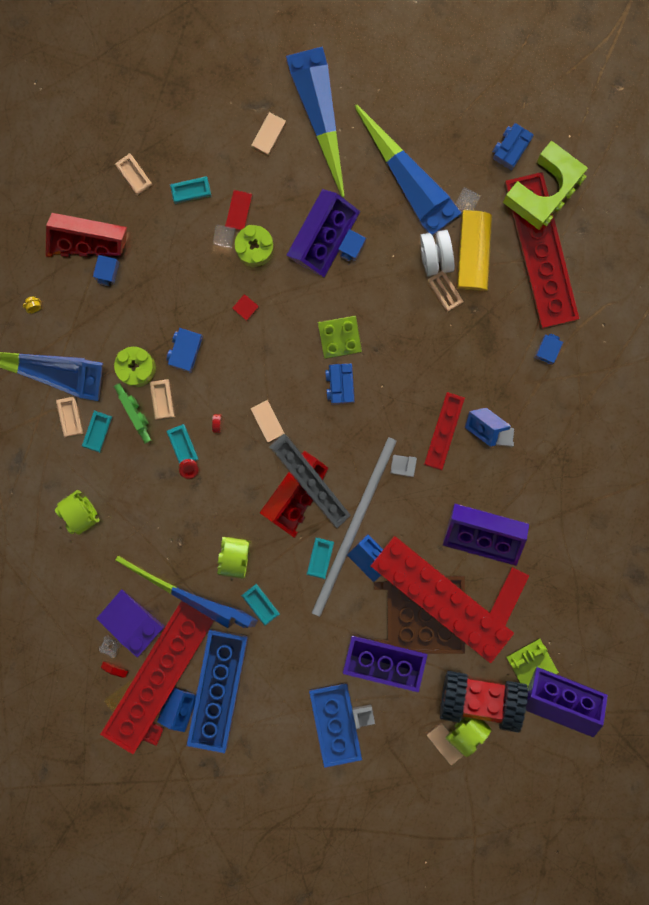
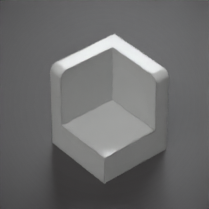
M514 428L499 432L496 446L513 447Z
M394 455L390 474L414 477L417 458Z
M371 704L352 708L356 729L375 724Z

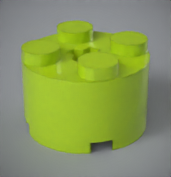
M248 225L237 234L235 239L237 256L245 265L250 267L261 266L272 258L274 252L273 240L265 228L257 225ZM255 243H257L259 248H254L252 250L251 244L254 245Z
M128 347L117 354L114 369L117 377L131 387H143L155 376L156 364L152 356L144 349ZM134 363L139 365V367H137L135 371L131 369L132 366L135 365Z
M76 490L57 504V508H55L56 514L60 518L63 517L67 523L65 527L68 532L78 535L99 522V518L95 519L97 515L95 508L86 496L82 498L79 495L82 493L79 490Z
M223 537L221 543L222 551L219 553L217 574L244 579L250 541Z
M461 717L460 723L456 722L454 725L456 729L452 730L445 739L462 755L469 757L477 750L476 747L486 740L491 732V728L483 720L467 717L463 719Z

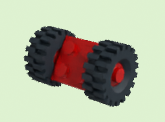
M447 671L441 698L440 720L460 723L461 717L497 722L500 723V730L520 733L526 713L527 684L507 681L505 685L471 680L468 679L467 674Z

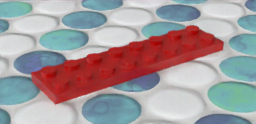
M543 172L505 181L507 193L518 181L534 194L549 197ZM512 210L541 329L579 320L554 215H551L553 219L547 226L543 225L538 230Z
M396 536L392 537L370 565V567L490 664L514 635L513 631Z
M180 602L102 730L101 736L131 754L135 753L213 624V619L185 602Z

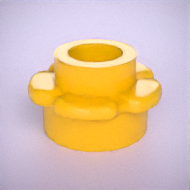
M29 297L25 300L23 308L26 309L27 313H35L41 309V300L36 297Z

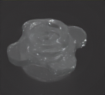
M107 635L103 638L104 642L99 647V651L114 658L117 656V650L121 647V643Z

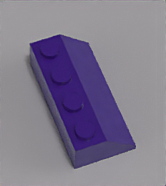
M322 189L286 256L321 277H325L339 251V247L349 229L353 226L360 211L339 194Z
M454 504L443 546L517 566L527 541L529 524Z
M352 636L342 673L419 693L428 654Z
M539 667L535 668L528 685L526 711L594 738L604 724L608 695Z

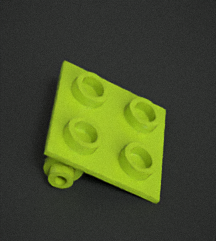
M356 316L318 322L324 359L362 352Z
M540 639L506 657L519 682L527 684V687L536 667L554 674L559 673L547 652V648Z

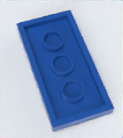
M347 683L309 690L324 768L361 761L362 756Z

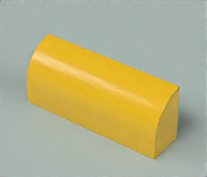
M463 210L457 289L488 291L492 215L490 213Z

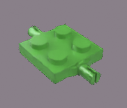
M121 383L113 386L144 444L152 441L146 431L148 430L146 425L149 423L145 415L137 410L140 406L135 397L125 393Z

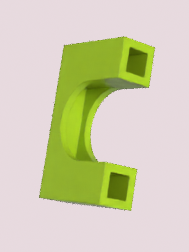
M553 141L542 151L537 163L555 176L559 183V192L549 197L538 196L517 181L506 194L503 201L505 205L538 230L543 225L547 226L553 219L551 215L555 211L558 213L565 204L563 203L564 199H570L576 191L574 187L577 184L581 185L587 177L585 173L588 168Z

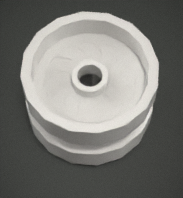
M448 230L437 231L436 244L431 233L420 234L421 256L427 276L438 274L439 263L444 273L454 272V256Z

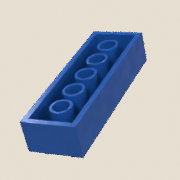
M215 629L209 630L187 746L220 753L226 752L248 636Z

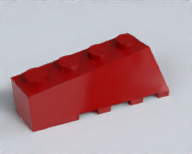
M52 213L46 224V257H52L53 254H61V256H69V254H79V256H87V254L121 256L126 244L127 227Z
M304 450L302 453L303 457L323 480L328 467ZM288 472L262 508L260 514L295 538L298 533L296 529L305 518L303 514L307 506H311L313 500L292 474Z

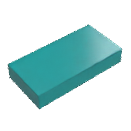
M207 176L170 184L174 204L211 196Z
M94 410L82 447L101 453L113 417Z
M185 424L166 431L179 464L185 459L199 460Z
M315 538L307 575L322 579L326 578L334 545L333 541Z
M257 584L241 595L264 626L280 615Z

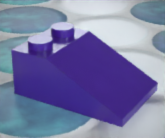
M122 589L96 618L137 658L142 655L165 628L161 622Z

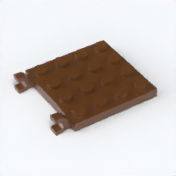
M445 576L465 592V576ZM388 580L387 582H374V590H387V640L374 639V641L425 654H465V643Z

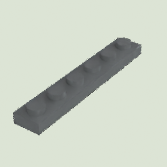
M282 434L269 448L332 525L338 528L351 515L285 434Z

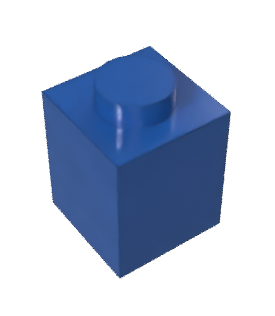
M349 229L339 247L338 253L341 254L340 257L347 261H351V259L356 261L366 242V238Z
M98 255L93 278L100 285L108 286L109 283L114 284L120 262L114 258Z
M554 334L544 335L534 358L550 365L554 364L563 344L559 340L560 337Z

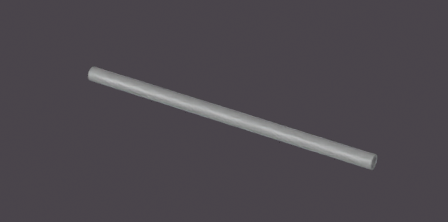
M388 437L312 610V613L319 617L323 612L397 441Z

